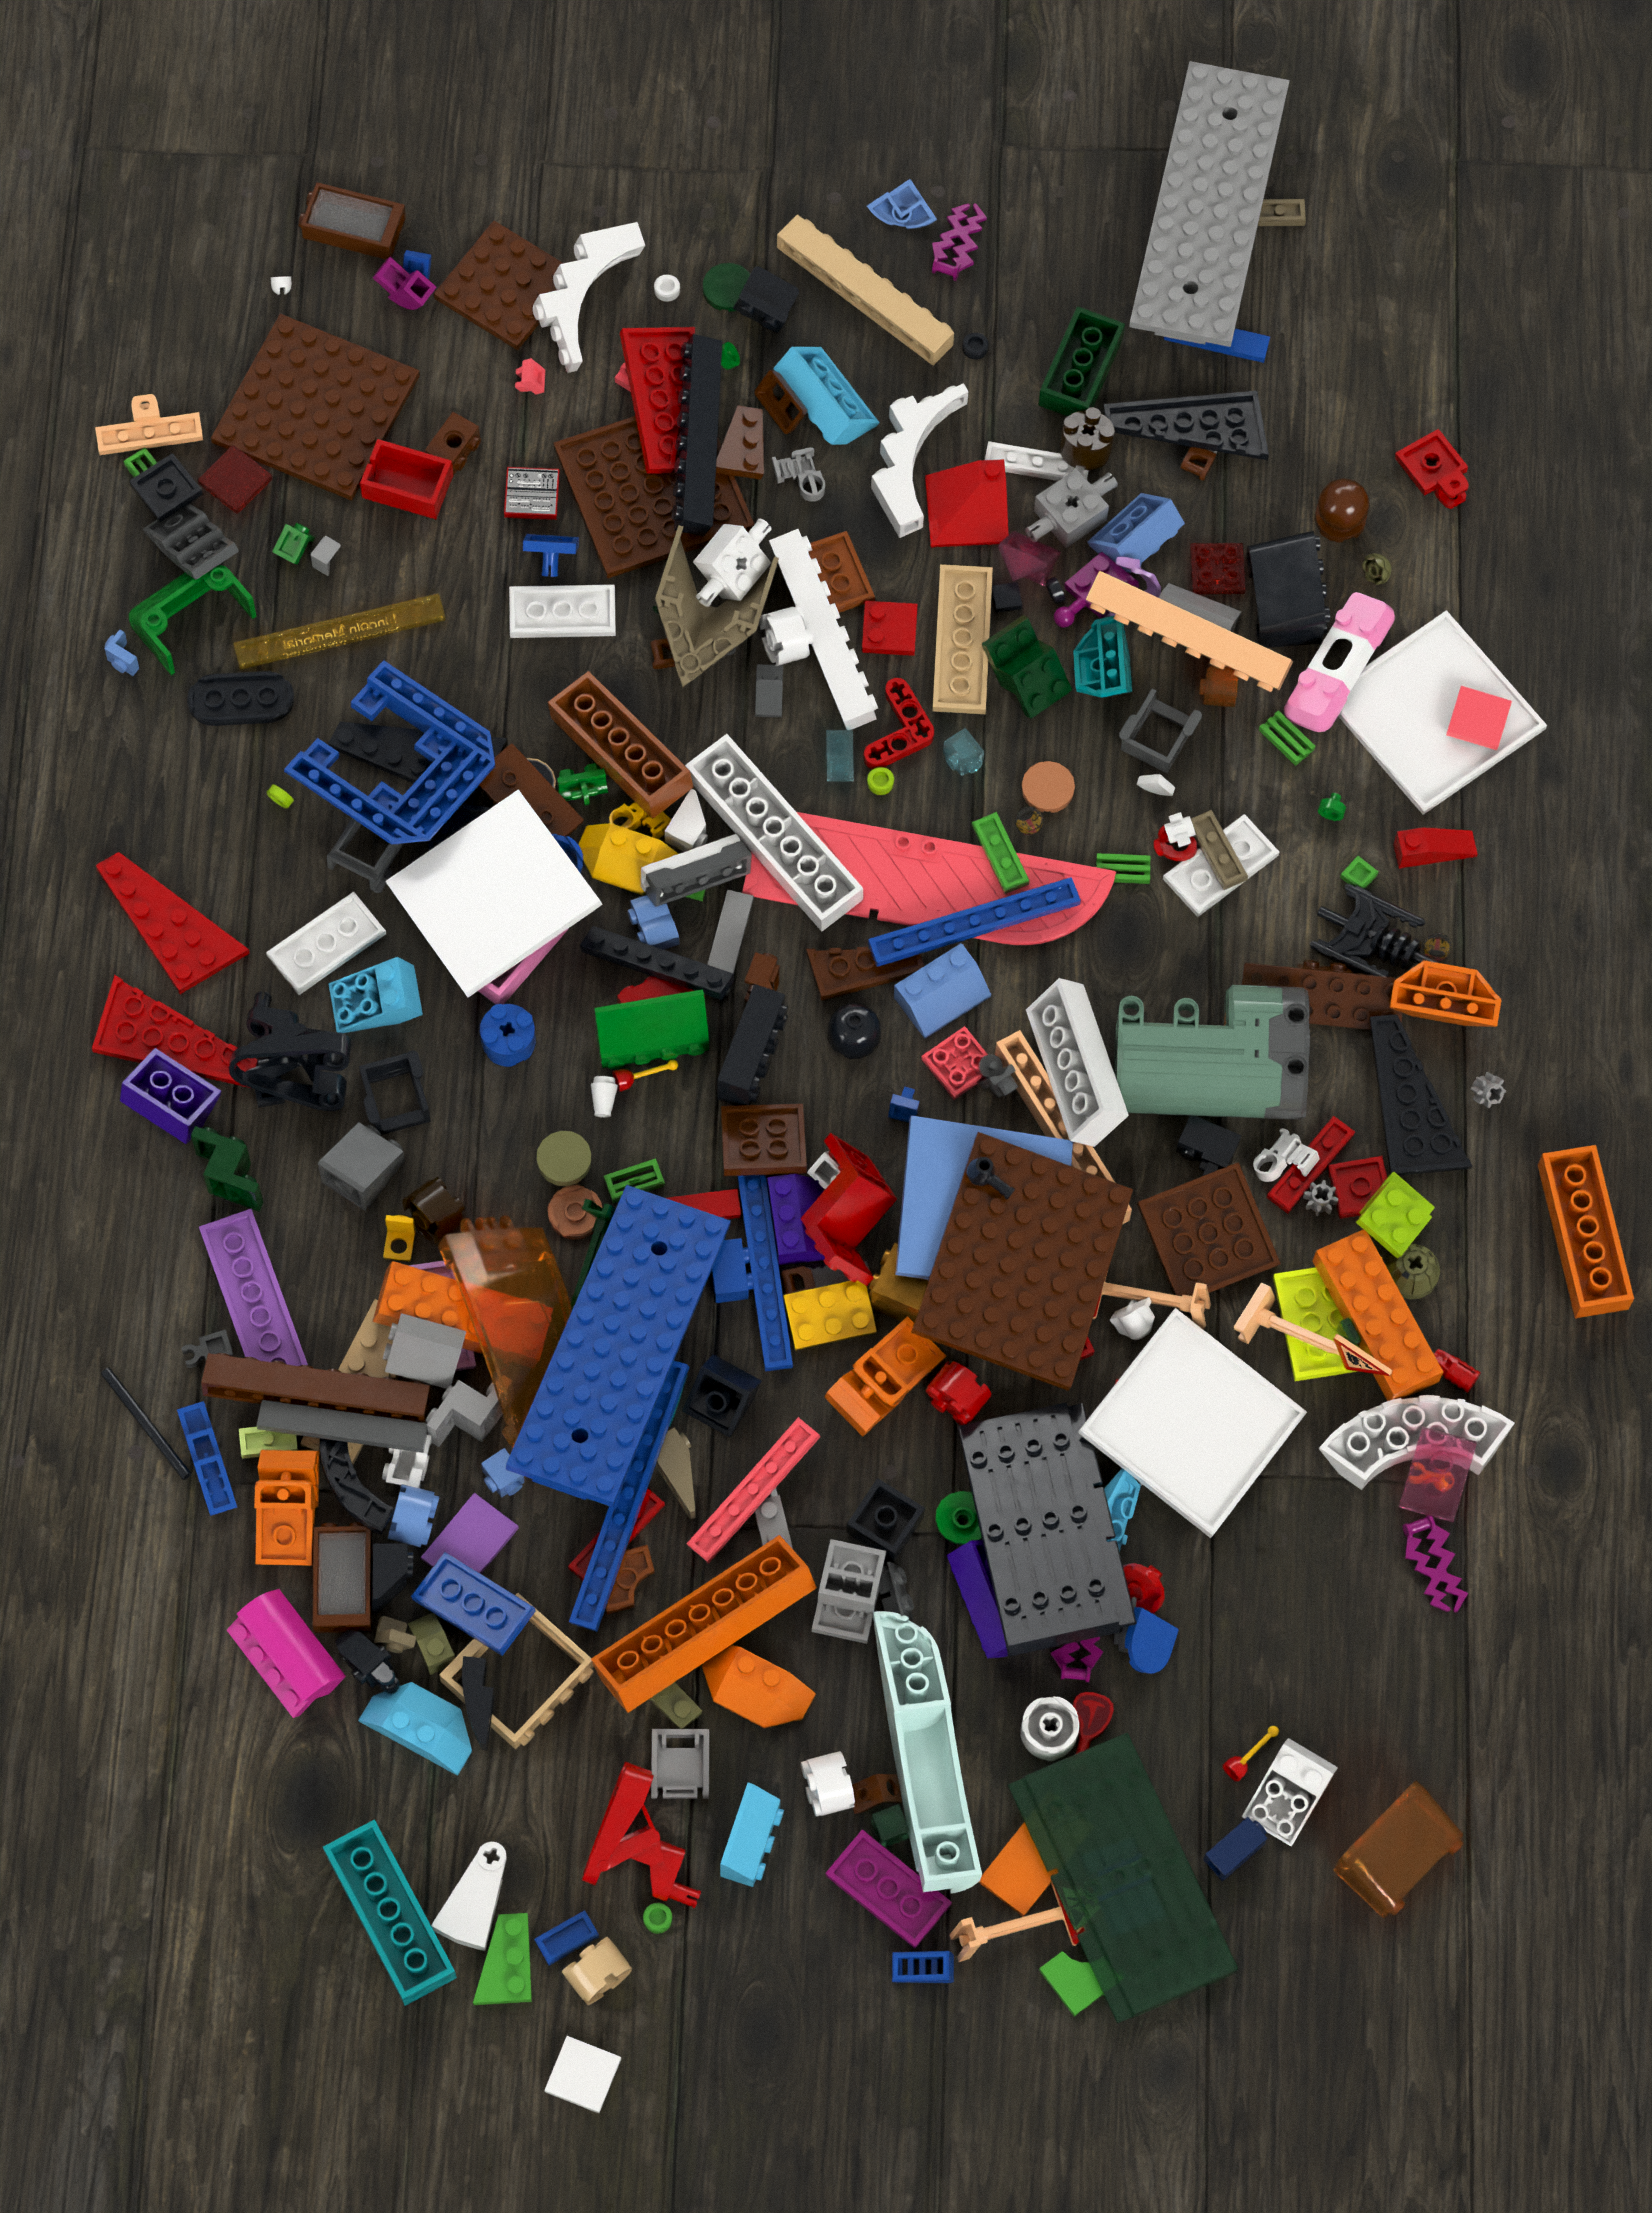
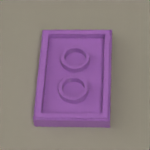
M474 1493L421 1556V1560L433 1568L443 1553L446 1552L482 1574L519 1527Z

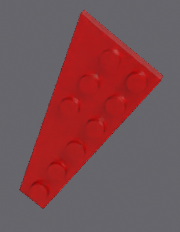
M695 327L622 328L619 333L647 474L672 473L674 470L677 454L675 446L680 428L677 426V418L681 411L678 396L682 389V381L679 379L684 359L681 357V348L683 343H687L695 333Z
M120 852L96 865L97 871L179 994L250 954L247 947Z
M114 975L92 1046L94 1053L141 1063L156 1048L199 1077L247 1087L236 1082L229 1073L230 1058L237 1047L222 1041L214 1033L207 1029H202L194 1024L192 1020L160 1001L153 1000L145 995L143 991L136 987L133 988L123 982V979ZM247 1058L240 1060L236 1064L241 1070L246 1072L258 1066V1060L256 1058Z

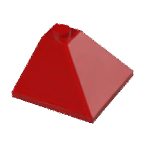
M1004 459L979 460L925 475L930 547L1009 544Z

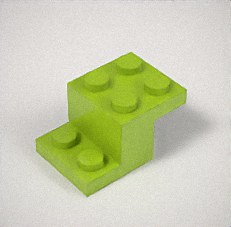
M1392 1172L1359 1212L1361 1216L1356 1223L1398 1259L1432 1218L1430 1213L1435 1207L1399 1175Z

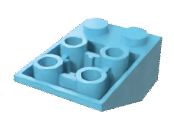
M399 957L328 983L336 1031L338 1033L400 1024L423 1015L414 965Z

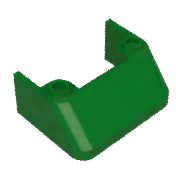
M219 564L197 580L187 573H183L130 611L129 622L131 628L170 675L175 673L172 655L157 636L166 630L168 618L211 589L214 591L227 589L251 619L257 617L253 597L227 567Z

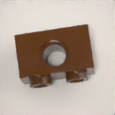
M452 412L424 452L451 460L454 476L457 470L461 471L464 468L470 452L476 451L481 443L479 426ZM452 444L460 445L456 448L449 447Z

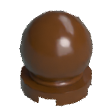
M1341 478L1331 481L1322 490L1314 516L1322 536L1330 541L1339 543L1353 537H1359L1364 530L1370 507L1369 498L1364 487L1355 480Z

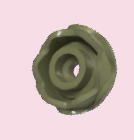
M1372 553L1367 555L1362 564L1367 581L1373 582L1375 585L1385 584L1391 576V563L1381 554Z

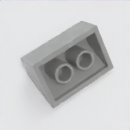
M1170 583L1167 584L1159 596L1160 599L1231 632L1234 631L1242 612Z

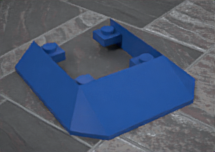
M383 660L367 678L366 686L351 701V708L373 721L386 707L425 733L414 745V750L433 762L404 795H401L381 781L367 796L329 770L339 758V752L317 738L305 752L300 751L285 767L284 772L390 844L429 841L494 769L495 760L491 734L486 728Z

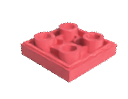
M1461 686L1446 735L1497 750L1512 701Z
M965 1026L921 1056V1060L953 1100L986 1078L979 1071V1062L988 1054Z

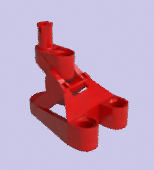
M625 1761L581 1881L595 1886L602 1871H607L631 1858L649 1865L652 1897L667 1901L670 1898L695 1908L697 1900L687 1897V1895L699 1899L701 1891L675 1882L686 1850L660 1840V1834L657 1828L654 1827L644 1805L654 1775H652L650 1770ZM642 1808L649 1825L625 1835Z

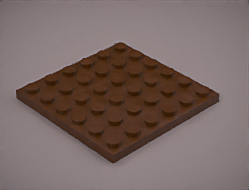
M279 314L211 436V442L352 501L360 487L367 464H370V457L377 439L385 441L420 377V370Z
M636 416L554 442V450L607 579L668 559L677 532L674 530L675 520H672V510L676 504L673 488L677 481V473L674 470L672 473H646ZM717 437V456H718L719 450H720V448H721V444H720V441H719V439H718V437ZM716 473L713 526L704 537L682 532L680 539L685 553L706 546L723 524L743 526L747 532L755 525L733 475Z

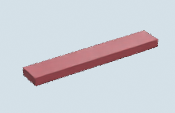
M798 1417L686 1544L707 1563H710L817 1442L820 1435Z

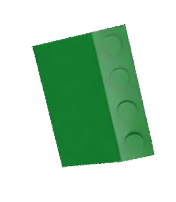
M703 989L594 1008L596 1039L602 1068L619 1069L625 1064L631 1063L643 1065L654 1059L672 1060L677 1058L678 1055L689 1054L695 1056L709 1050V1034Z

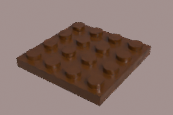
M493 221L435 291L434 299L514 349L519 350L540 324L533 314V305L539 294L557 291L553 276L559 265L564 263L498 222Z
M1239 1162L1136 1203L1174 1295L1192 1296L1196 1282L1207 1284L1208 1292L1211 1293L1281 1264Z

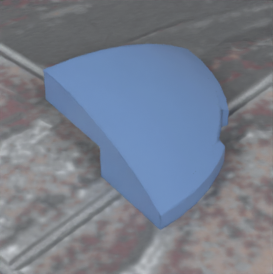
M911 179L890 193L886 192L867 206L879 220L890 226L896 225L906 227L907 229H915L937 221Z

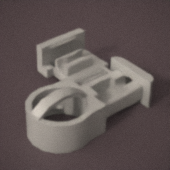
M813 448L793 451L792 459L790 457L776 460V456L772 457V467L777 484L791 477L795 480L798 476L799 491L802 498L812 502L820 500L824 496L825 480L822 477L821 470H815L812 459L814 456ZM806 482H810L812 493L804 490L803 486ZM815 482H818L821 485L822 489L819 492L817 491Z

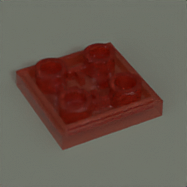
M232 445L198 479V484L238 514L272 480V475L236 446Z
M1191 543L1190 557L1193 593L1245 594L1243 543Z

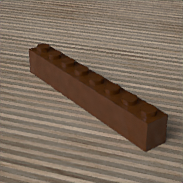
M208 1353L201 1381L203 1396L257 1404H261L262 1400L422 1423H426L431 1398L430 1385H425L420 1381L404 1382L397 1381L392 1377L377 1378L370 1377L364 1373H342L337 1369L321 1370L314 1369L309 1365L293 1366L281 1361H259L254 1357H231L226 1353Z

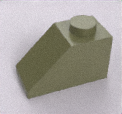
M434 1613L408 1623L412 1635L416 1636V1645L430 1675L445 1669L455 1659L444 1630Z

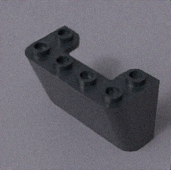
M1314 531L1247 547L1249 578H1253L1258 611L1255 624L1257 642L1265 648L1321 644L1323 634H1327V622H1330L1329 606L1324 605V598L1327 597V588L1325 582L1321 583L1320 575H1323L1324 567L1323 560L1318 559L1317 551H1320L1319 535L1315 536Z

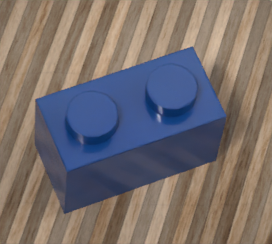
M741 1238L723 1241L711 1270L716 1303L749 1299V1290L753 1289L752 1273H746L745 1264L750 1263L748 1247L742 1246Z

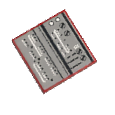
M507 467L504 517L557 520L560 470Z

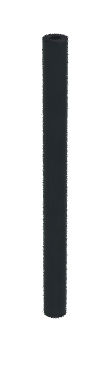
M111 1368L104 1369L101 1372L102 1377L182 1480L189 1478L192 1474Z

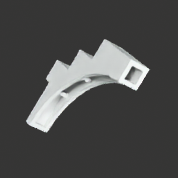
M637 222L580 234L574 245V254L577 261L560 264L553 276L557 291L539 294L533 305L534 317L536 320H539L541 328L551 326L552 339L557 341L559 347V360L562 365H565L567 373L577 371L583 362L578 343V318L586 291L604 271L621 261L639 256L645 247Z
M964 383L959 386H950L943 393L934 397H925L918 404L915 398L910 396L906 399H897L890 405L889 419L897 434H888L881 440L880 454L888 469L882 468L872 475L871 489L899 538L923 528L924 515L917 502L912 481L916 456L924 440L935 426L952 412L967 405L968 390Z

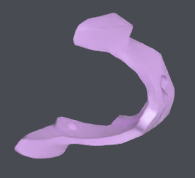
M1128 557L1116 558V565L1127 568L1131 572L1143 577L1147 584L1145 592L1159 598L1161 586L1156 576L1141 569L1139 559ZM1110 612L1105 616V618L1115 616V614Z

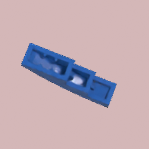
M204 1401L177 1409L210 1516L237 1508Z

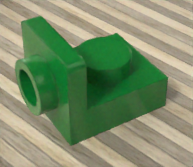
M297 522L295 526L286 524L272 552L298 565L308 542H313L315 537L310 535V529Z

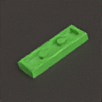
M997 812L973 821L972 827L1004 894L1029 885L1028 876Z

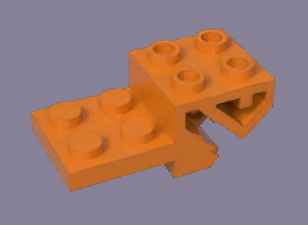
M908 1316L877 1345L870 1348L853 1365L854 1369L843 1375L824 1396L862 1437L903 1400L905 1395L946 1357L932 1340L911 1333L914 1322Z
M263 1449L260 1451L257 1467L259 1481L255 1484L254 1508H257L256 1564L313 1565L315 1508L319 1507L320 1450Z

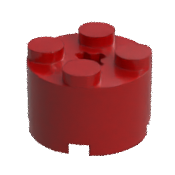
M947 1361L926 1389V1393L933 1398L931 1401L932 1406L942 1413L945 1410L951 1413L953 1419L960 1425H966L971 1422L992 1394L985 1383L981 1387L975 1381L978 1376L955 1361L951 1364Z

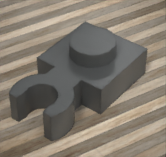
M226 1330L199 1337L201 1344L199 1346L188 1344L181 1348L183 1355L187 1353L194 1354L193 1359L185 1361L187 1368L196 1367L201 1360H207L208 1353H226L234 1357Z

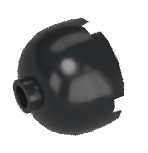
M860 1003L846 1004L839 1007L831 1016L827 1028L828 1041L832 1049L843 1054L844 1057L848 1059H861L870 1055L880 1042L881 1023L876 1013L868 1006Z

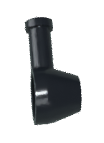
M978 1157L969 1163L967 1177L973 1184L978 1186L989 1184L1000 1192L1006 1200L1016 1190L995 1175L994 1164L989 1158ZM979 1165H985L988 1170H982Z

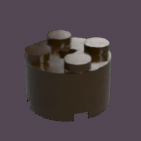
M1094 407L1074 412L1065 418L1060 441V454L1063 460L1075 468L1076 465L1082 466L1084 470H1095L1104 466L1109 460L1115 430L1112 422L1105 415L1101 414L1099 409Z
M439 1177L426 1181L402 1200L404 1211L409 1209L412 1214L410 1218L414 1219L415 1229L428 1241L434 1238L435 1244L463 1223V1215L461 1213L465 1210L463 1203L459 1198L452 1197L448 1193L445 1183Z

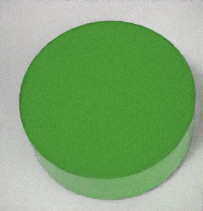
M663 1903L649 1905L643 1914L644 1925L652 1933L659 1934L667 1931L672 1924L671 1910Z

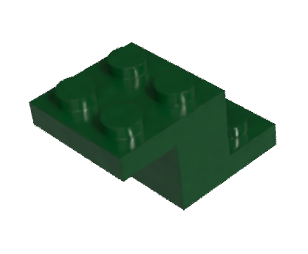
M1022 615L982 643V647L999 685L1017 695L1025 716L1032 719L1072 691L1055 649L1037 639L1028 617Z
M195 1126L191 1138L196 1155L209 1160L203 1174L208 1193L259 1212L264 1202L259 1183L247 1175L251 1166L247 1145L237 1137L230 1136L226 1138L221 1136L219 1132L210 1127L202 1129Z

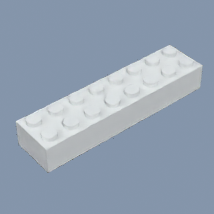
M728 734L724 735L685 765L690 770L693 786L735 834L738 835L742 842L821 932L863 900V887Z

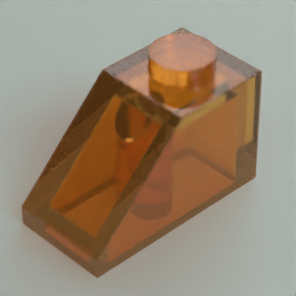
M1213 665L1207 669L1206 678L1200 679L1199 694L1204 695V705L1235 707L1238 677L1233 675L1234 669L1225 666L1224 670Z

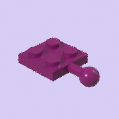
M1101 552L1064 583L1065 590L1077 600L1069 607L1058 608L1054 613V621L1059 627H1069L1074 622V615L1085 606L1100 619L1110 613L1106 610L1104 614H1101L1091 609V603L1086 600L1099 571L1136 588H1139V582Z

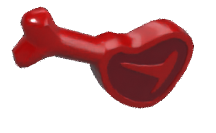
M1094 1692L1080 1693L1075 1697L1072 1704L1077 1711L1079 1719V1742L1073 1762L1066 1767L1069 1775L1077 1773L1084 1776L1090 1775L1091 1772L1086 1765L1090 1743L1106 1730L1113 1716L1114 1709L1111 1700L1104 1695Z

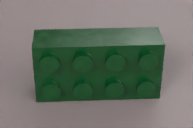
M1077 306L1040 389L1038 406L1065 416L1094 407L1123 341L1125 323Z

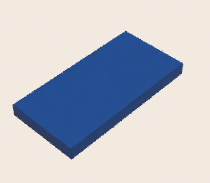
M446 1552L443 1553L411 1595L415 1602L501 1656L504 1655L536 1612L533 1606Z

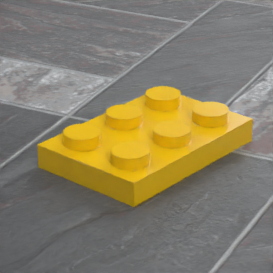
M858 1280L856 1283L847 1281L783 1295L795 1350L877 1332L867 1286Z

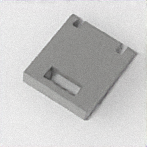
M652 1729V1775L654 1777L651 1783V1799H657L658 1789H663V1799H697L698 1789H703V1799H709V1729ZM666 1738H695V1748H666Z

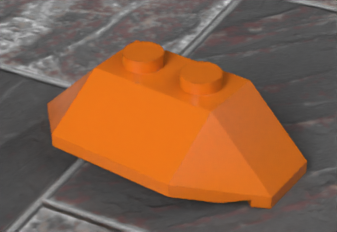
M1424 960L1394 980L1389 1008L1413 1017L1457 1025L1497 1027L1501 998L1493 991L1478 970Z
M728 1646L702 1665L713 1702L763 1728L802 1720L816 1695L815 1692L790 1672L738 1646Z

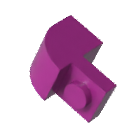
M391 257L385 260L373 276V279L390 293L388 296L390 300L410 310L422 307L436 289V286L418 270L409 274Z

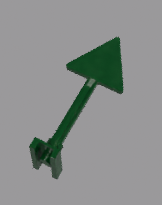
M589 1199L584 1201L582 1209L596 1218L592 1229L594 1233L570 1305L567 1306L551 1301H545L544 1303L545 1307L552 1309L548 1327L553 1354L616 1210L609 1204H604V1208H601Z

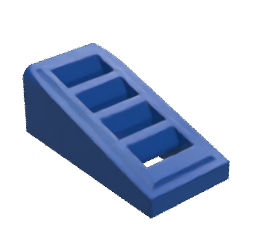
M950 1951L892 1952V1982L953 1983L954 1954ZM903 1959L908 1960V1975H903ZM915 1960H919V1975H915ZM927 1960H931V1974L927 1975ZM939 1960H943V1974H939Z

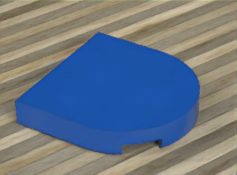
M1135 1607L1134 1614L1137 1624L1128 1627L1125 1637V1648H1128L1130 1657L1129 1663L1138 1672L1157 1673L1168 1663L1179 1629L1141 1607Z

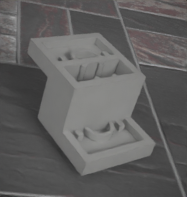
M502 1375L498 1382L493 1381L486 1392L487 1397L460 1380L457 1381L454 1387L450 1385L443 1394L442 1400L444 1401L438 1409L433 1408L426 1419L428 1435H432V1443L440 1447L455 1425L483 1443L514 1399L512 1381Z
M830 1539L818 1592V1603L812 1632L867 1644L886 1551Z

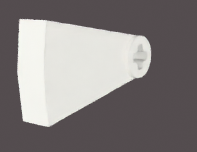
M487 1842L479 1848L473 1861L432 1923L433 1931L458 1944L486 1951L507 1860L505 1849L501 1844ZM492 1850L497 1851L496 1854L500 1858L499 1861H493L492 1864H488L487 1858L484 1856L485 1853L491 1854Z

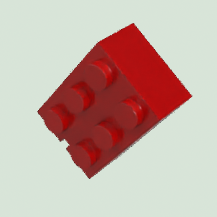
M377 439L370 457V464H367L360 482L362 498L436 520L453 478L452 461Z

